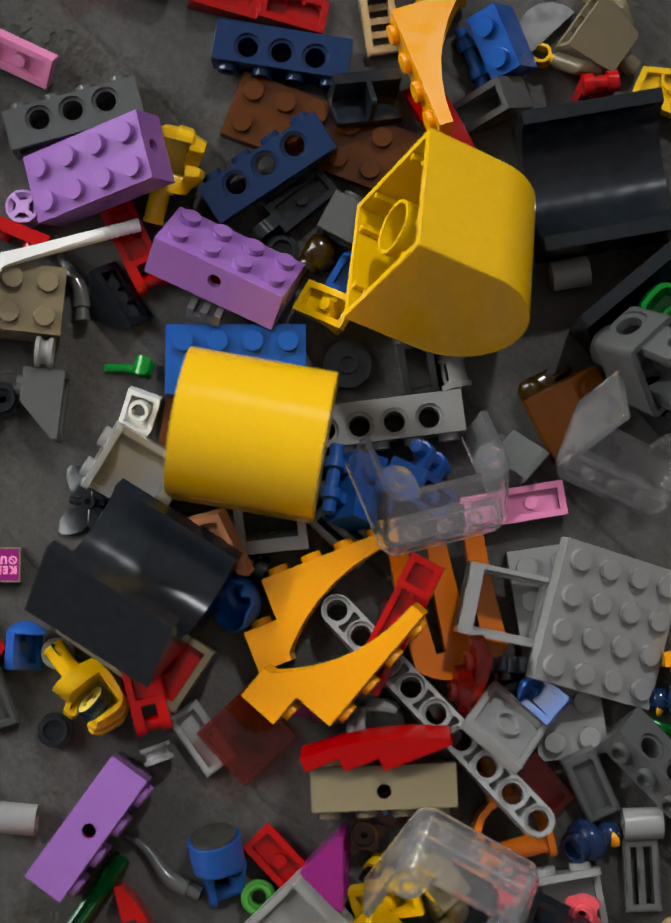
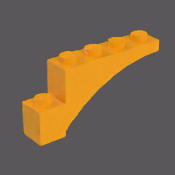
M415 0L416 3L391 10L390 25L386 26L387 37L392 46L396 45L399 51L398 61L402 73H408L410 77V90L414 101L421 103L423 108L422 118L426 130L428 131L429 128H433L451 137L453 119L444 92L441 55L451 23L457 11L466 6V0Z
M382 524L365 531L367 534L365 539L354 542L353 537L334 543L335 551L322 555L320 550L300 557L302 564L289 568L288 564L284 563L267 570L269 577L261 581L276 620L272 621L270 615L263 617L251 624L252 630L244 632L259 673L263 668L271 664L278 666L296 659L294 650L310 617L325 596L360 563L377 552L400 542L401 540L396 528L387 529L386 525Z
M419 603L412 605L395 624L375 640L337 659L311 666L277 669L271 664L261 670L241 696L273 725L283 718L289 721L301 707L298 699L329 727L337 720L344 723L356 710L357 706L353 701L362 692L367 696L378 684L380 678L376 674L384 665L391 668L404 651L399 648L407 637L414 640L426 627L427 623L423 621V618L428 614V611Z

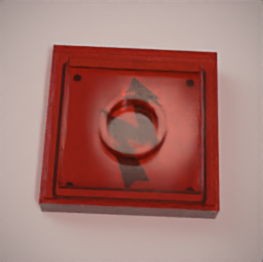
M248 686L196 733L200 740L243 787L296 738L282 720L273 725L241 696Z

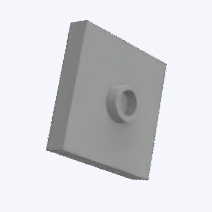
M494 679L459 727L513 774H516L522 769L549 726Z

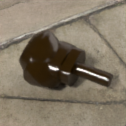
M322 233L313 234L301 251V256L297 261L304 263L305 267L298 285L309 271L317 275L320 270L325 272L331 271L339 260L336 256L338 246L327 235Z
M566 364L552 375L548 370H544L522 381L518 386V395L521 401L557 382L570 373L572 368Z

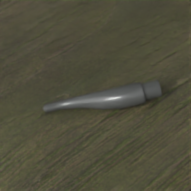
M59 235L54 237V239L61 238ZM57 253L56 257L59 266L67 268L66 278L72 287L75 322L88 323L91 302L87 285L82 275L68 261L65 253Z
M130 834L124 835L125 840L136 845L146 856L156 876L167 888L183 897L188 896L200 901L205 890L204 887L174 872L160 855L141 839Z

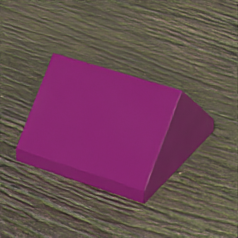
M349 823L340 824L307 857L299 872L336 911H343L348 899Z

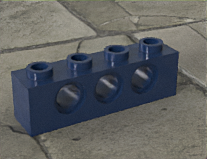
M217 18L211 61L213 69H218L217 71L224 75L236 76L238 73L247 71L254 78L258 75L267 80H271V78L283 79L292 86H304L305 83L319 85L320 89L328 91L333 73L350 71L353 39ZM245 47H253L257 50L256 54L252 57H243L239 53ZM279 52H286L291 56L284 63H279L273 59ZM313 57H318L325 63L319 68H312L307 64V61Z
M305 110L289 120L291 125L280 134L277 130L270 132L260 140L262 146L251 153L248 149L240 152L231 159L232 166L223 172L220 168H217L204 177L203 182L205 184L198 187V190L220 224H227L339 150L316 112L313 111L308 114ZM294 137L302 138L305 143L304 151L298 156H291L287 151V144ZM265 156H272L276 163L275 170L269 175H262L258 168L260 160ZM242 175L246 179V189L241 194L235 195L230 189V182L233 177Z

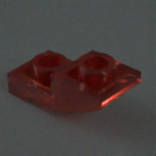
M483 634L469 636L468 651L463 652V664L453 665L452 680L447 681L448 698L450 702H455L461 716L468 715L485 689L491 671L493 657Z

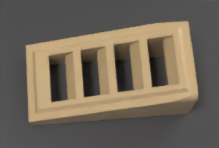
M358 0L367 57L399 53L396 45L384 44L373 46V39L387 37L386 30L371 31V26L388 23L390 25L391 10L396 9L395 1L385 0V3L368 5L367 0ZM387 10L388 16L372 19L369 17V12Z

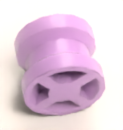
M21 189L11 193L5 204L6 213L9 218L32 229L38 226L39 223L31 191Z

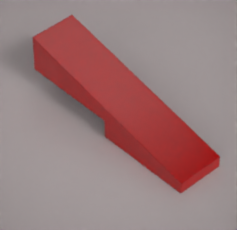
M188 0L186 8L279 28L323 34L330 2L325 0Z

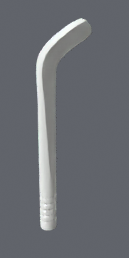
M136 218L131 221L128 220L47 242L1 252L0 274L4 268L141 232L139 219Z

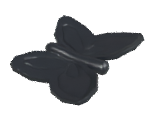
M70 465L67 470L66 479L69 488L79 497H69V503L77 506L67 509L60 519L58 530L60 534L73 535L82 532L86 527L92 529L103 512V508L108 503L104 500L107 497L90 487L85 489L81 486L83 478L79 474L81 466Z

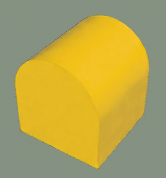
M429 128L357 205L344 318L423 351L444 356H480L502 350L516 342L525 333L530 321L536 196L528 179L513 166L433 128Z
M191 346L183 362L171 414L164 464V492L174 500L219 508L225 507V509L314 524L338 389V372Z

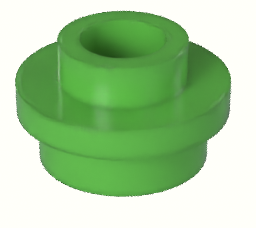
M254 879L248 882L241 894V902L244 909L250 914L256 912L276 892L274 886L264 879ZM255 891H263L266 895V900L262 903H256L252 898V894Z

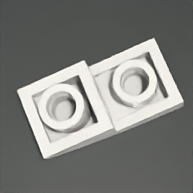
M134 386L129 387L118 421L150 439L164 397Z

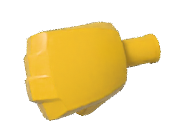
M169 124L161 126L175 183L149 193L143 217L145 222L164 226L170 196H174V194L185 196L204 180L205 172L199 168V165L205 156L207 141L197 136L195 130L187 126Z
M62 639L54 642V649L51 645L48 646L43 654L62 676L53 686L52 691L66 702L63 709L64 715L71 720L80 713L79 706L82 700L90 691L100 686L102 690L95 702L101 705V709L88 722V731L91 735L103 736L121 726L128 714L129 702L126 690L117 675L94 658L78 663L64 645Z

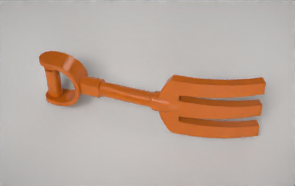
M480 525L461 530L466 564L467 561H474L489 565L484 533ZM440 535L425 539L424 544L426 558L445 568L433 594L444 652L436 653L428 624L414 640L410 639L407 645L412 665L422 676L439 681L454 682L455 689L460 693L467 716L483 694L480 673L485 671V660L490 657L503 656L509 644L508 642L480 637V642L474 644L471 635L453 631L460 596L446 540ZM405 545L386 549L394 589L410 557ZM484 574L475 615L477 627L505 633L492 576ZM479 760L481 771L478 772L479 775L485 778L495 775L496 767L491 760ZM511 785L505 786L502 789V798L506 803L518 804L521 801V796L513 794ZM484 792L486 802L473 815L469 828L470 846L481 877L489 875L490 868L546 853L549 858L557 856V846L553 831L542 839H532L522 835L483 846L481 831L484 821L491 811L498 807ZM532 812L531 814L539 829L537 832L544 831L547 826L545 816L540 812Z

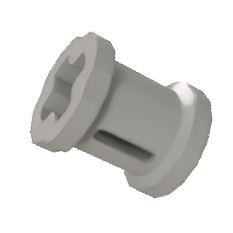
M441 355L435 358L436 364L440 365L444 381L442 391L465 389L472 386V381L467 377L463 360L466 357Z

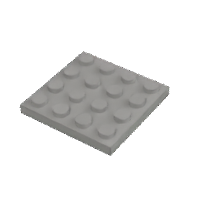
M561 537L526 677L649 710V698L655 688L661 664V653L664 652L671 624V570L570 537Z

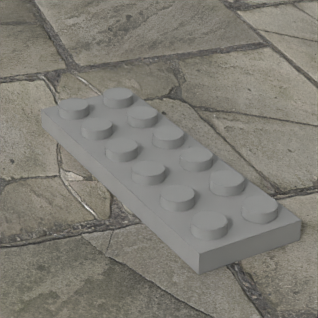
M559 544L506 552L508 569L551 578ZM510 580L518 636L529 638L539 585ZM520 645L521 656L526 657L528 668L533 648ZM559 686L573 700L556 721L548 727L537 744L538 762L559 760L589 745L594 747L597 754L606 753L599 745L607 735L601 697Z

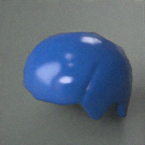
M232 575L215 616L216 622L226 631L238 633L250 626L259 617L262 610V599L255 584L245 576Z

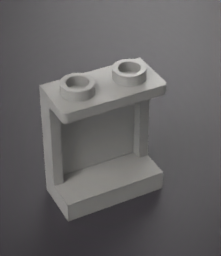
M118 420L113 428L107 425L96 443L101 446L95 458L88 456L79 471V474L83 476L81 486L85 489L90 487L110 498L116 484L124 478L169 506L172 498L164 492L163 482L166 448Z
M584 860L582 863L569 862L570 868L555 870L554 865L535 868L533 875L526 876L531 904L538 891L562 903H565V899L568 896L586 893L599 899L600 908L597 910V916L600 918L601 923H609L600 875H602L601 868L596 863L591 864L587 860ZM579 911L582 915L586 914L584 911Z
M300 868L244 923H353V915L345 907L343 911H336L299 873Z

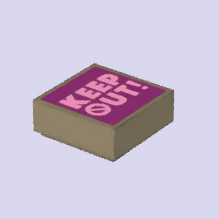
M0 547V583H22L23 548Z

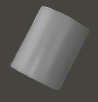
M587 255L548 261V275L553 292L592 285L591 267Z
M0 801V834L36 837L40 823V804Z
M660 807L621 808L620 828L622 839H663L665 823L664 814Z

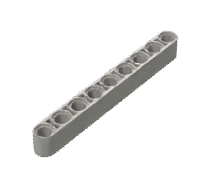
M330 595L322 603L321 613L326 627L350 652L363 647L357 646L351 639L353 634L359 630L367 631L371 635L375 626L344 595ZM335 605H341L346 608L347 615L342 620L335 621L327 615L329 609ZM402 655L384 688L421 725H435L426 719L425 713L431 707H440L445 712L446 719L441 724L436 725H449L452 736L460 732L465 733L471 741V746L465 751L456 750L452 745L443 748L444 751L527 837L542 839L550 834L555 825V817L551 809L517 774H513L459 727L464 718ZM407 681H414L419 684L421 692L415 698H407L402 694L401 686ZM481 759L491 760L496 767L495 775L489 778L482 777L476 770V763ZM513 785L520 790L521 801L518 804L511 805L503 800L501 793L505 786ZM540 812L545 816L547 826L544 831L536 832L529 827L527 820L530 813Z

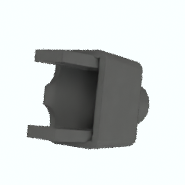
M632 306L611 325H605L597 331L590 346L591 359L595 364L603 367L616 399L654 417H659L666 410L671 411V316ZM660 377L655 383L647 384L646 378Z

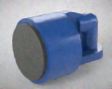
M211 823L195 830L187 840L192 870L197 877L202 878L207 903L210 909L218 907V901L242 894L245 887L244 880L247 864L241 834L237 827L228 823ZM227 877L228 881L214 885L213 879Z

